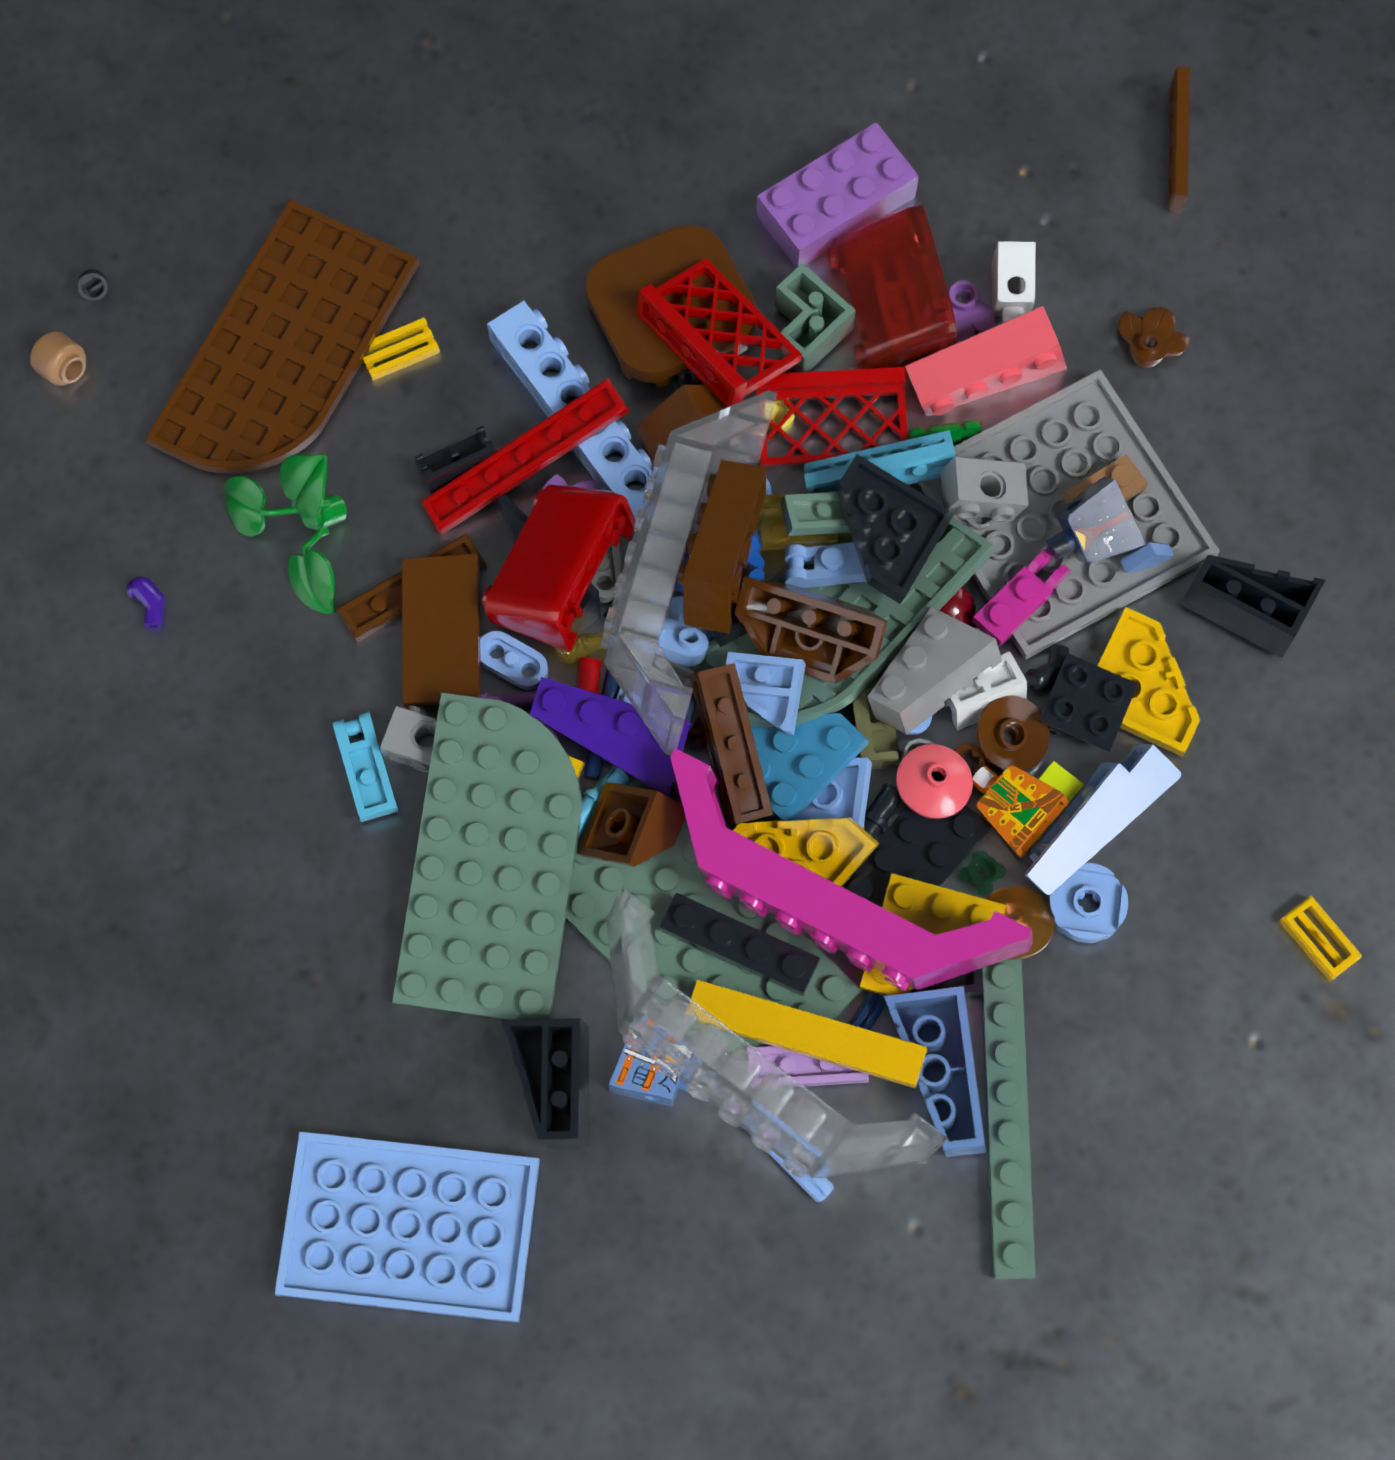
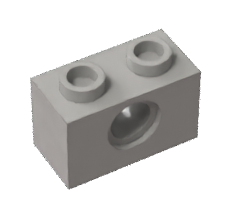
M955 457L940 471L943 507L953 512L960 519L990 517L995 522H1009L1014 520L1019 513L1028 507L1025 463ZM981 488L986 491V493L988 494V496L983 493V491L981 490Z
M396 706L380 746L383 758L429 773L433 745L421 747L417 743L423 735L432 734L435 736L437 719L429 717L427 711L416 706H408L407 709Z

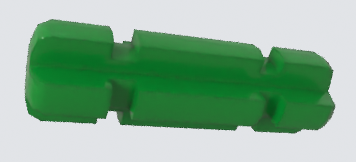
M974 419L963 421L961 425L958 422L928 426L927 430L923 429V427L912 428L908 431V440L950 430L953 444H958L964 439L967 440L981 433V425L978 420Z

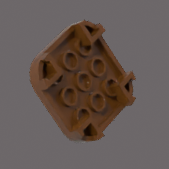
M692 225L672 228L605 256L596 262L588 272L585 287L590 313H594L620 362L621 371L629 380L633 377L641 382L655 383L656 388L670 385L669 377L689 369L636 314L639 290L649 284L657 288L707 258L756 307L753 296L726 248L713 232L701 226ZM704 273L693 280L692 286L714 288V282ZM671 293L664 297L670 304L686 306L687 295ZM691 296L690 306L712 309L713 299ZM717 299L716 310L738 312V306L733 301ZM688 317V322L694 328L709 330L710 319ZM715 320L714 330L735 333L736 322ZM741 323L740 334L755 335L756 325ZM712 341V347L717 352L727 353L732 350L734 351V343ZM739 344L738 355L746 351L748 345Z

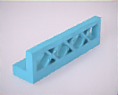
M950 430L806 463L804 464V477L808 494L837 492L836 487L856 454L909 485L940 478V471L956 455Z

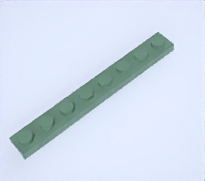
M1009 958L982 968L993 1279H1034L1036 1273L1022 958Z

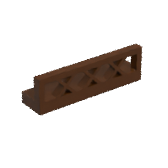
M735 663L690 674L689 678L713 772L719 781L717 789L726 825L739 824L773 815Z

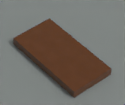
M477 554L402 559L403 705L405 707L439 705L441 692L481 698L479 557Z

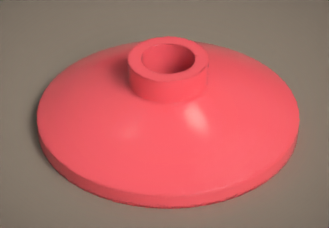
M927 744L916 747L905 755L896 773V786L901 799L908 808L923 817L932 819L950 817L958 813L967 804L972 794L973 780L968 764L957 752L946 746ZM934 771L939 772L944 777V781H935L931 773Z

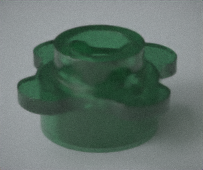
M978 850L973 853L968 867H963L960 870L959 877L963 883H970L977 888L979 895L989 896L992 894L993 885L997 880L1005 877L1006 868L1003 864L997 863L987 852ZM979 871H986V876H980Z

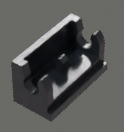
M484 426L476 428V434L425 458L422 453L415 456V465L430 494H432L495 453L496 448L492 440H488Z

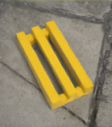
M425 317L374 339L368 353L422 331L418 335L373 354H367L363 358V362L372 381L440 353L439 346L434 340ZM424 342L428 343V345L422 348L414 350L410 353L395 358L384 364H381L376 367H374L373 365L374 363L382 361L393 355H397Z
M1312 895L1279 920L1329 982L1362 957L1360 952ZM1308 909L1348 958L1343 960L1328 942L1327 938L1303 911ZM1294 918H1296L1299 921V923L1304 927V929L1310 934V936L1315 940V942L1320 946V948L1335 964V968L1329 963V961L1324 957V955L1319 951V949L1314 945V943L1309 939V937L1293 920Z

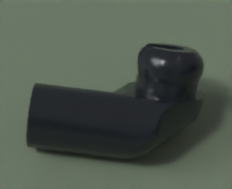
M1052 645L1048 663L1037 669H1029L1025 673L1024 677L1027 680V688L1031 690L1036 689L1039 692L1052 688L1070 649L1064 645Z

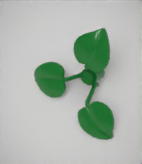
M295 454L284 459L280 468V482L284 494L292 500V507L264 508L266 500L265 491L256 480L244 475L229 478L224 487L226 491V507L235 528L243 535L253 537L262 533L265 527L264 516L300 513L306 527L317 530L301 546V554H295L289 558L288 576L295 594L304 604L321 613H333L335 582L331 564L323 553L315 549L310 550L321 537L329 535L328 527L344 522L347 516L345 502L339 495L330 494L324 496L327 455Z

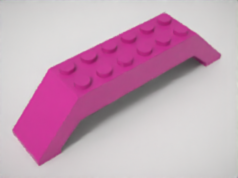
M676 748L672 752L670 758L698 867L706 877L704 882L711 886L710 890L728 900H731L733 895L739 897V900L745 904L744 907L760 917L765 918L767 913H770L780 922L779 926L797 936H800L802 931L810 934V937L815 940L814 944L829 953L835 954L837 949L845 952L846 956L850 958L849 962L866 972L870 973L873 967L878 969L885 976L884 980L903 991H906L908 986L920 990L1029 952L1033 944L1032 929L997 911L994 912L992 918L988 921L934 935L728 829L715 793L719 781L710 765Z

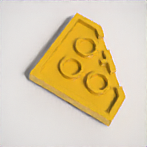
M1125 607L1098 663L1099 667L1138 683L1120 729L1183 757L1200 722L1199 715L1195 706H1192L1186 692L1185 681L1175 657L1172 658L1165 641L1166 635L1161 623Z
M851 817L739 823L733 830L841 887L879 845Z
M891 873L882 908L934 935L988 921L992 918L995 911L1004 915L1006 905ZM874 967L870 973L864 971L860 984V989L885 996L906 994L914 990V988L908 986L906 991H903L884 980L885 976L881 974L882 972Z

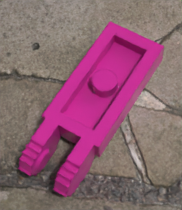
M1048 549L1043 550L1028 567L1024 566L973 617L972 623L983 633L995 638L999 647L1051 597L1053 590L1071 571L1063 564L1052 573L1045 583L1041 581L1036 574L1050 562L1053 556Z

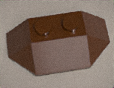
M744 576L735 610L736 617L740 623H743L749 637L761 655L803 659L806 663L804 674L834 684L839 683L878 659L888 622L870 610L798 586Z

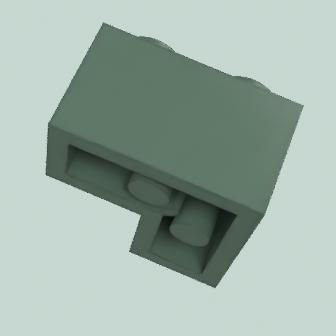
M803 263L776 287L775 307L792 321L781 333L802 353L801 361L792 366V368L796 372H809L853 330L856 310ZM780 349L776 350V354L780 358L786 357Z

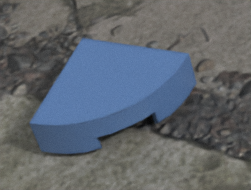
M1149 542L1124 557L1120 562L1126 573H1133L1163 563L1174 557V554L1168 544Z

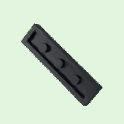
M679 893L675 894L659 927L660 931L801 996H804L820 961L819 957Z

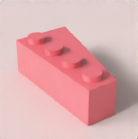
M1043 306L905 366L926 417L945 414L962 404L1067 369L1060 343Z

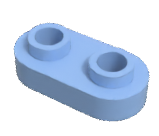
M657 613L643 614L635 622L633 640L642 650L683 666H695L704 660L708 649V639L699 629L684 625V623Z
M501 631L489 632L480 639L481 665L520 689H538L541 677H548V665L545 657L517 639ZM495 649H500L504 652L503 656L498 659L492 658L490 654ZM526 668H534L536 670V674L532 677H525L522 673Z

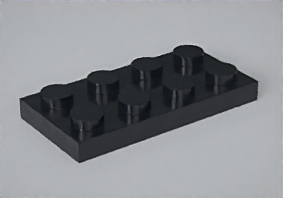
M966 805L958 813L942 819L923 817L906 806L878 839L879 845L842 887L882 907L891 873L942 887L988 833L992 825Z

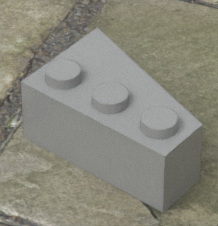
M931 607L867 696L875 718L906 735L944 707L945 700L961 688L966 690L973 684V679L991 666L993 669L1002 662L997 641L995 638Z

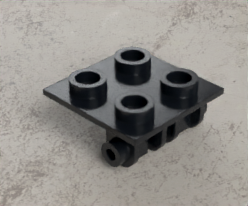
M1067 653L1039 721L1047 724L1049 733L1054 736H1060L1063 731L1110 752L1138 683Z

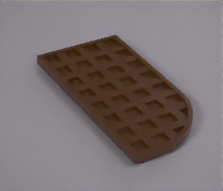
M290 199L145 438L147 444L197 469L222 474H238L266 469L283 462L288 456L295 455L305 449L318 437L326 426L361 366L363 358L368 354L372 342L379 335L419 266L418 258Z

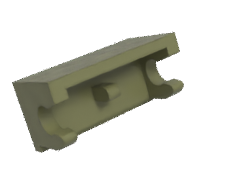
M874 686L866 687L849 704L852 725L870 742L857 755V758H868L872 762L871 771L898 768L901 758L897 749L896 730L875 718L867 697Z

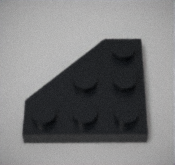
M856 454L838 483L836 491L867 584L901 604L954 513Z

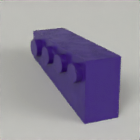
M541 677L530 715L669 797L675 777L670 756L675 748L683 751L691 724L690 721Z

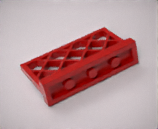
M707 258L657 288L649 284L639 290L636 314L731 412L743 405L744 396L801 361L802 353ZM705 273L714 282V288L692 286V282ZM671 293L687 295L686 306L670 304L664 297ZM691 296L712 298V309L690 306ZM717 299L733 301L738 306V312L716 310ZM688 317L710 319L709 330L694 328L688 322ZM715 320L736 322V332L715 331ZM741 323L756 325L762 331V337L740 334ZM712 341L734 343L733 354L717 352L712 347ZM739 344L760 347V357L738 355ZM765 347L780 349L786 357L781 360L764 358ZM736 366L758 368V374L746 381L736 371Z
M905 367L781 373L757 388L755 396L757 402L760 467L804 465L814 461L849 454L838 443L850 429L866 442L860 451L866 450L870 446L872 448L879 447L875 441L887 427L900 438V442L908 440ZM897 395L898 409L889 419L873 406L880 396ZM873 396L869 402L864 397ZM854 397L864 406L852 421L836 408L843 398ZM828 398H836L832 404L827 400ZM817 399L827 408L815 423L799 410L806 400ZM790 400H799L795 406L790 402ZM765 401H781L790 411L776 424L765 415ZM868 410L884 423L872 438L855 425ZM831 412L847 425L834 440L818 427ZM793 414L810 427L797 442L781 429ZM897 416H898L899 428H898L895 424L892 423V422L896 419ZM766 422L773 428L768 435L766 434ZM813 431L829 444L821 455H811L801 446ZM776 433L792 446L783 457H768L767 443ZM834 448V449H835L837 452H839L840 454H829V453H830V451ZM796 450H797L800 454H802V456H792V455H793V453H794Z

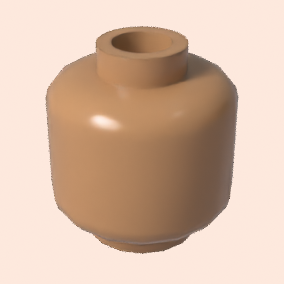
M52 331L36 340L31 350L30 363L33 370L53 385L65 386L76 382L84 374L86 354L83 347L62 332Z

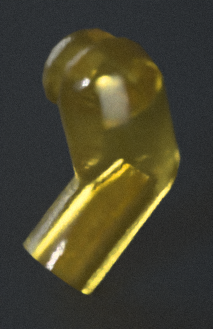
M607 631L578 635L579 637L571 653L556 647L554 652L561 662L574 664L580 657H586L593 652L610 650L613 645V639Z

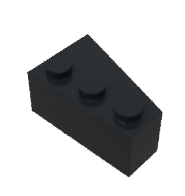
M1207 555L1181 605L1283 658L1326 580L1315 577L1312 581L1291 577L1290 572L1278 570L1277 573L1254 569V564Z
M580 1018L501 1020L512 1049L515 1067L518 1069L522 1081L525 1099L538 1140L548 1147L588 1146L589 1026Z

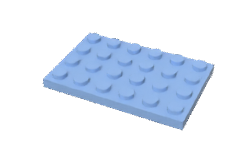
M299 1132L275 1295L519 1323L540 1159Z

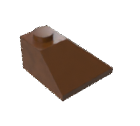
M605 782L577 854L582 857L635 867L675 845L685 819L684 808L681 804L656 790Z

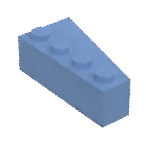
M964 987L884 996L899 1038L927 1047V1053L917 1084L946 1157L986 1153Z

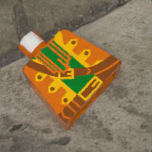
M1014 765L1008 766L1000 777L987 766H983L972 778L973 785L984 794L977 802L976 807L1020 859L1027 854L1070 804L1062 792Z

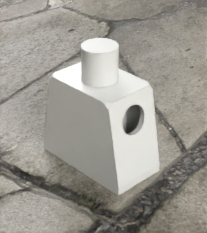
M998 242L991 260L992 309L995 316H1002V324L1030 312L1035 302V242Z

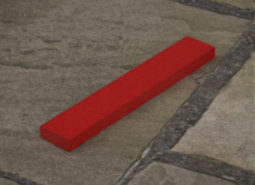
M607 378L420 502L437 530L443 535L630 411L612 382Z

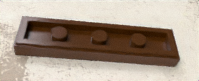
M1177 66L1170 84L1167 210L1175 213H1182L1188 196L1190 67Z
M467 533L426 556L477 554L479 557V572L487 568L486 562ZM402 571L336 608L357 643L402 617Z

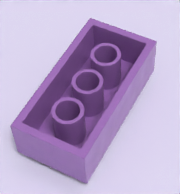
M876 122L757 196L756 217L795 268H797L801 263L807 265L916 196L919 176Z

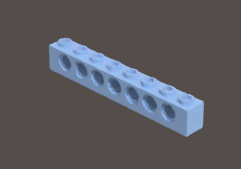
M522 301L487 323L491 342L547 417L565 407L567 404L564 403V400L567 398H578L590 390V387L587 385L589 379L585 371L579 364L572 365L566 357L568 356V351L563 342L557 336L551 337L546 330L548 325L542 314L537 309L532 311L525 301ZM527 342H536L539 344L534 349H525L522 347ZM550 369H554L560 372L555 377H546L543 375L545 371ZM618 420L572 449V451L593 479L598 481L601 490L612 491L627 498L637 522L633 533L654 561L660 563L661 560L653 555V548H664L669 557L688 544L691 532H694L696 522L686 506H678L672 498L674 492L670 484L664 477L657 478L651 470L653 465L646 452L641 448L639 450L635 449L629 441L631 439L630 432L624 423ZM611 453H618L623 456L618 462H610L605 459ZM633 481H639L645 485L638 491H633L626 487ZM653 510H662L666 513V516L656 520L650 518L648 513Z

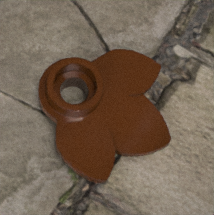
M1164 307L1152 308L1146 312L1144 317L1125 311L1119 320L1120 336L1130 344L1129 350L1132 360L1142 367H1154L1165 356L1181 355L1186 351L1190 342L1189 336L1174 331L1176 325L1175 316Z

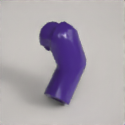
M138 576L130 580L126 586L128 596L130 598L133 597L135 600H140L145 605L143 626L152 630L162 629L165 607L164 594L149 578Z

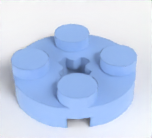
M1085 863L1048 897V910L1055 929L1065 934L1068 938L1083 943H1094L1110 938L1123 923L1128 910L1127 892L1124 886H1121L1119 880L1114 877L1115 874L1104 866ZM1085 894H1091L1092 901L1097 902L1099 905L1098 908H1092L1090 913L1083 911V907L1078 905L1077 900H1082Z

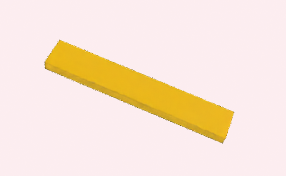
M700 980L696 982L685 1015L686 1020L913 1088L917 1086L927 1053V1047Z

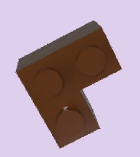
M682 385L635 428L654 465L670 464L672 467L687 462L691 458V453L701 445L719 444V446H725L734 442L739 437L738 433L749 424V421L741 406L731 412L706 385Z

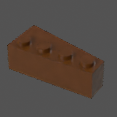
M721 459L717 474H710L707 485V496H709L707 503L702 502L700 504L697 517V525L700 526L698 532H691L688 542L687 553L690 557L688 562H681L677 582L679 585H683L684 625L730 633L732 625L731 603L737 604L741 590L739 586L742 568H746L748 564L751 536H755L766 495L765 467Z

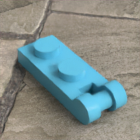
M369 711L358 714L359 718L344 722V719L332 722L361 822L398 812ZM360 733L364 734L365 740L350 743V736Z

